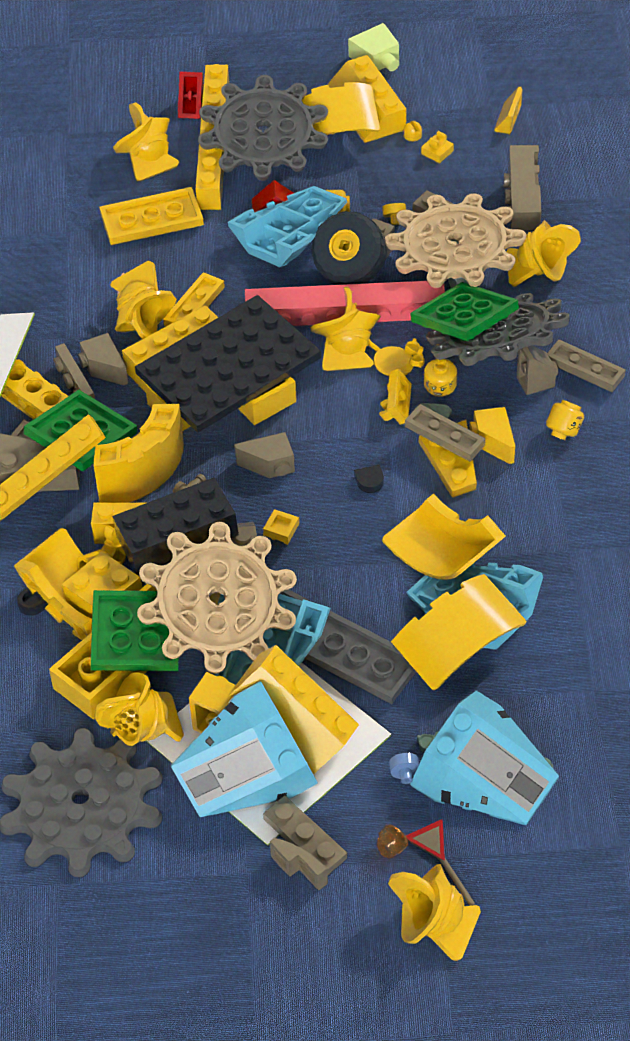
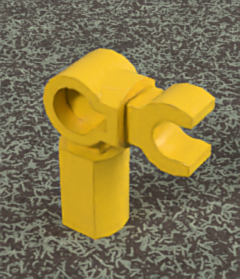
M109 525L105 527L104 535L107 539L104 541L102 549L77 558L78 570L101 551L120 564L124 563L126 554L117 539L116 531L113 527Z

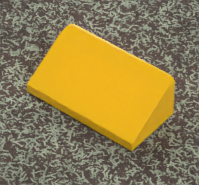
M518 87L504 102L494 128L495 132L512 133L522 105V87Z

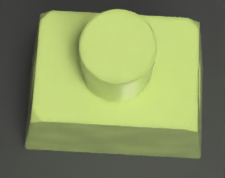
M384 23L348 39V51L351 59L368 55L378 70L387 68L389 71H395L398 68L399 44Z

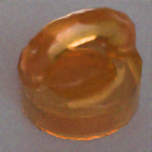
M387 824L379 832L377 847L384 858L391 859L396 854L402 853L408 846L407 837L400 829L393 825Z

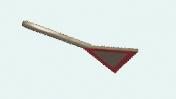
M443 819L403 837L406 841L439 859L468 905H475L473 899L444 856Z

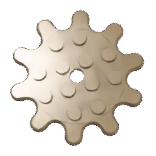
M469 194L459 204H449L443 196L432 195L427 199L429 208L425 212L416 213L410 210H402L397 213L396 218L399 224L405 227L406 230L401 233L388 234L385 237V243L390 250L406 252L404 256L396 260V267L400 273L407 274L415 270H424L428 272L427 281L433 288L441 287L448 278L457 279L460 277L464 278L470 286L477 287L482 284L484 280L483 272L487 268H498L504 271L513 268L515 257L507 253L505 249L523 245L526 240V233L523 230H512L504 226L511 221L514 215L510 207H500L492 211L485 210L481 207L483 198L479 194Z
M215 522L211 525L209 537L202 544L192 543L183 533L174 532L167 539V546L173 555L171 562L163 566L147 563L140 568V578L143 582L156 588L157 597L154 601L141 605L137 611V616L143 624L161 623L168 627L169 636L162 645L163 654L167 658L176 659L188 649H197L204 654V664L207 671L217 674L225 669L226 658L230 652H244L254 661L260 653L269 649L263 640V634L267 629L275 628L286 631L293 628L296 623L294 613L282 608L277 600L278 595L282 591L289 590L295 586L297 581L296 575L288 569L273 571L266 566L265 557L271 550V542L264 536H257L249 544L238 546L231 541L230 528L223 522ZM221 593L224 595L225 600L216 605L209 598L211 594Z

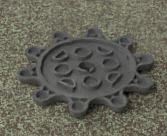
M268 75L259 76L256 79L255 87L248 91L241 90L237 85L228 83L221 88L222 95L226 99L222 106L205 105L199 110L202 120L213 124L214 128L209 132L202 133L198 137V143L206 150L218 148L224 151L223 156L219 159V166L224 172H231L239 165H247L253 167L254 175L260 181L267 180L271 174V168L280 164L290 167L295 172H300L306 166V159L301 152L307 148L323 149L328 143L327 135L313 128L314 124L326 119L328 109L324 105L307 106L303 104L302 99L307 93V87L302 83H295L283 91L274 88L273 79ZM260 126L269 127L268 129L264 130V132L258 129Z
M524 293L514 298L518 300V310L492 325L491 328L476 335L472 340L463 341L436 330L428 332L426 339L430 344L437 345L431 349V352L438 360L459 355L460 361L465 366L474 365L479 360L487 359L489 356H500L503 360L510 361L517 357L519 349L526 346H547L551 344L553 332L550 330L566 327L569 324L570 316L565 312L557 313L561 310L562 301L560 299L554 298L541 303H533V294Z
M86 728L78 729L73 736L72 745L62 751L52 750L43 742L34 743L30 749L29 756L35 764V769L26 775L9 774L4 777L1 783L2 792L17 798L20 805L16 810L1 817L0 831L8 836L25 833L31 837L32 842L24 853V860L31 867H38L50 856L57 854L65 856L68 860V871L72 876L83 877L90 871L91 860L98 853L106 852L111 854L118 862H128L135 855V848L129 841L130 832L137 827L155 828L162 822L163 816L161 811L143 802V797L147 791L155 789L162 784V774L154 767L135 769L130 766V760L137 750L136 744L129 746L120 739L110 748H97L94 745V735ZM75 795L89 796V799L83 804H75L73 802Z

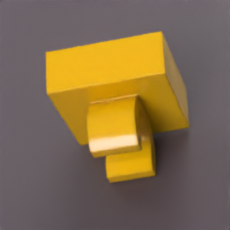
M438 131L437 135L431 137L421 147V154L441 163L454 151V144L446 140V134Z
M274 509L263 528V535L288 545L299 526V517Z

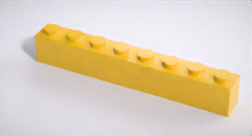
M205 65L202 107L205 105L222 106L226 102L221 88L229 83L228 65ZM201 118L200 135L211 131L214 125L203 121ZM199 144L196 177L197 203L200 210H221L224 171L219 166V159L223 156L224 151L218 148L206 150Z

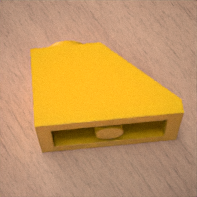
M505 407L475 410L474 421L470 422L469 426L470 431L485 438V446L482 450L508 464L514 463L515 443Z

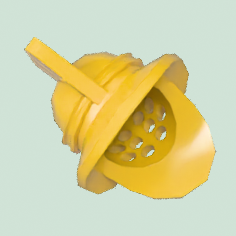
M138 103L129 104V111L135 130L120 139L113 146L116 153H130L134 176L137 181H143L176 168L179 161L168 154L169 142L166 132L170 119L148 118Z
M544 220L532 233L528 232L526 234V240L523 245L519 246V249H507L506 252L515 257L513 268L508 270L509 283L512 287L521 284L534 274L537 276L545 274L552 281H559L564 273L567 257L581 242L579 231L571 225L559 224L551 227Z
M151 261L144 262L116 278L110 284L112 288L120 292L116 299L117 310L119 311L115 326L117 332L137 331L141 339H144L157 332V325L176 304L177 299L171 291H158L155 264Z
M348 286L343 287L346 300L344 315L310 327L311 332L326 337L322 363L324 371L371 368L374 365L373 360L365 353V349L368 346V342H370V335H372L370 331L381 316L359 311L356 308L357 303L352 302L353 291Z
M131 673L123 680L116 697L106 699L96 706L95 720L99 726L111 728L110 733L113 737L117 735L126 745L133 746L139 741L153 740L163 733H166L178 742L184 736L172 695L168 692L150 690L148 676L143 673Z
M441 864L431 868L423 878L407 872L392 874L388 884L403 903L401 927L403 941L416 944L423 937L428 936L453 961L460 960L464 955L480 915V906H464L462 894L458 892L454 885H450Z

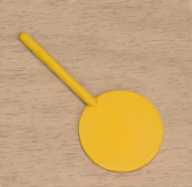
M372 341L368 342V345L376 351L374 365L382 374L389 376L390 371L398 368L404 375L412 371L414 366L410 365L409 361L413 356L406 352L405 349L395 346L380 349Z

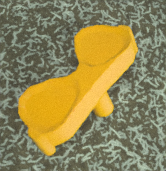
M413 338L412 341L407 342L405 345V351L413 355L410 358L409 364L421 368L425 363L422 354L424 348L420 346L416 338Z

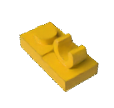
M399 368L390 371L389 383L387 384L388 399L380 402L385 411L379 412V415L384 421L395 418L401 425L405 423V419L409 416L412 384Z

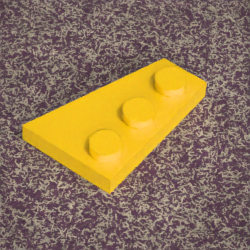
M466 420L457 423L467 428ZM419 436L420 446L452 498L476 490L477 482L473 459L469 462L427 438Z

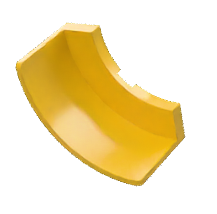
M345 82L343 87L334 88L324 85L311 89L312 93L302 99L303 104L307 106L324 105L328 109L326 119L313 125V128L318 132L329 135L345 131L378 132L380 130L371 84Z
M153 404L150 416L140 428V433L132 439L127 437L117 442L95 446L93 466L99 502L129 503L158 489L172 476L180 463L184 449L179 404Z
M432 494L416 511L384 535L382 542L397 557L418 572L432 578L448 580L460 575L501 541L505 535L488 515L482 519L462 521L459 519V514L448 508L435 494Z
M60 528L16 563L14 567L31 593L34 594L37 591L47 602L48 605L45 609L59 623L63 620L74 629L72 634L83 640L92 632V619L83 615L66 602L62 584L78 571L77 558L83 554L75 545L67 530Z
M485 574L462 582L460 585L462 588L452 595L445 592L430 603L432 609L420 620L414 617L391 641L432 690L438 689L453 672L480 649L505 633L524 626L527 622Z

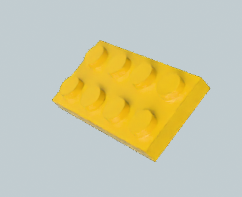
M192 187L99 207L110 245L204 225L203 216Z

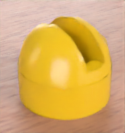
M416 121L407 123L404 127V138L408 141H418L421 139V125Z

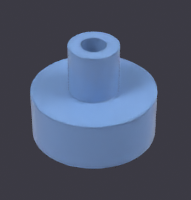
M400 753L393 756L389 760L391 775L401 779L403 784L411 783L413 781L412 777L419 766L418 757L413 753Z

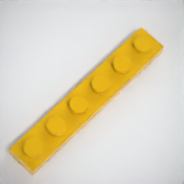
M90 415L84 417L0 484V521L106 438L93 417Z

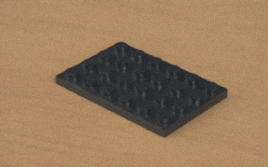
M256 295L136 365L135 372L167 404H179L181 417L199 433L321 358V350L259 295Z

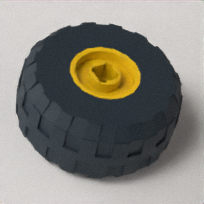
M345 211L332 215L321 223L315 238L312 240L311 254L316 268L330 282L336 285L365 284L375 278L384 265L387 256L386 240L381 229L370 218L358 212Z

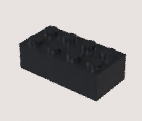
M215 477L112 516L117 539L137 575L144 564L154 563L162 566L171 562L173 555L167 546V539L174 532L183 533L192 543L202 544L209 537L211 525L215 522H223L230 528V538L239 535L236 513Z

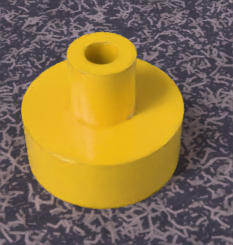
M392 203L383 205V217L390 218L391 225H400L396 216L398 212L406 210V204Z

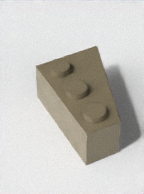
M510 145L508 173H504L503 182L504 188H508V190H505V204H509V206L506 207H510L514 213L510 221L512 230H535L541 223V193L538 181L540 170L539 165H537L538 145Z
M0 433V484L42 452L45 447L34 440ZM73 465L69 466L38 492L79 490L80 470Z

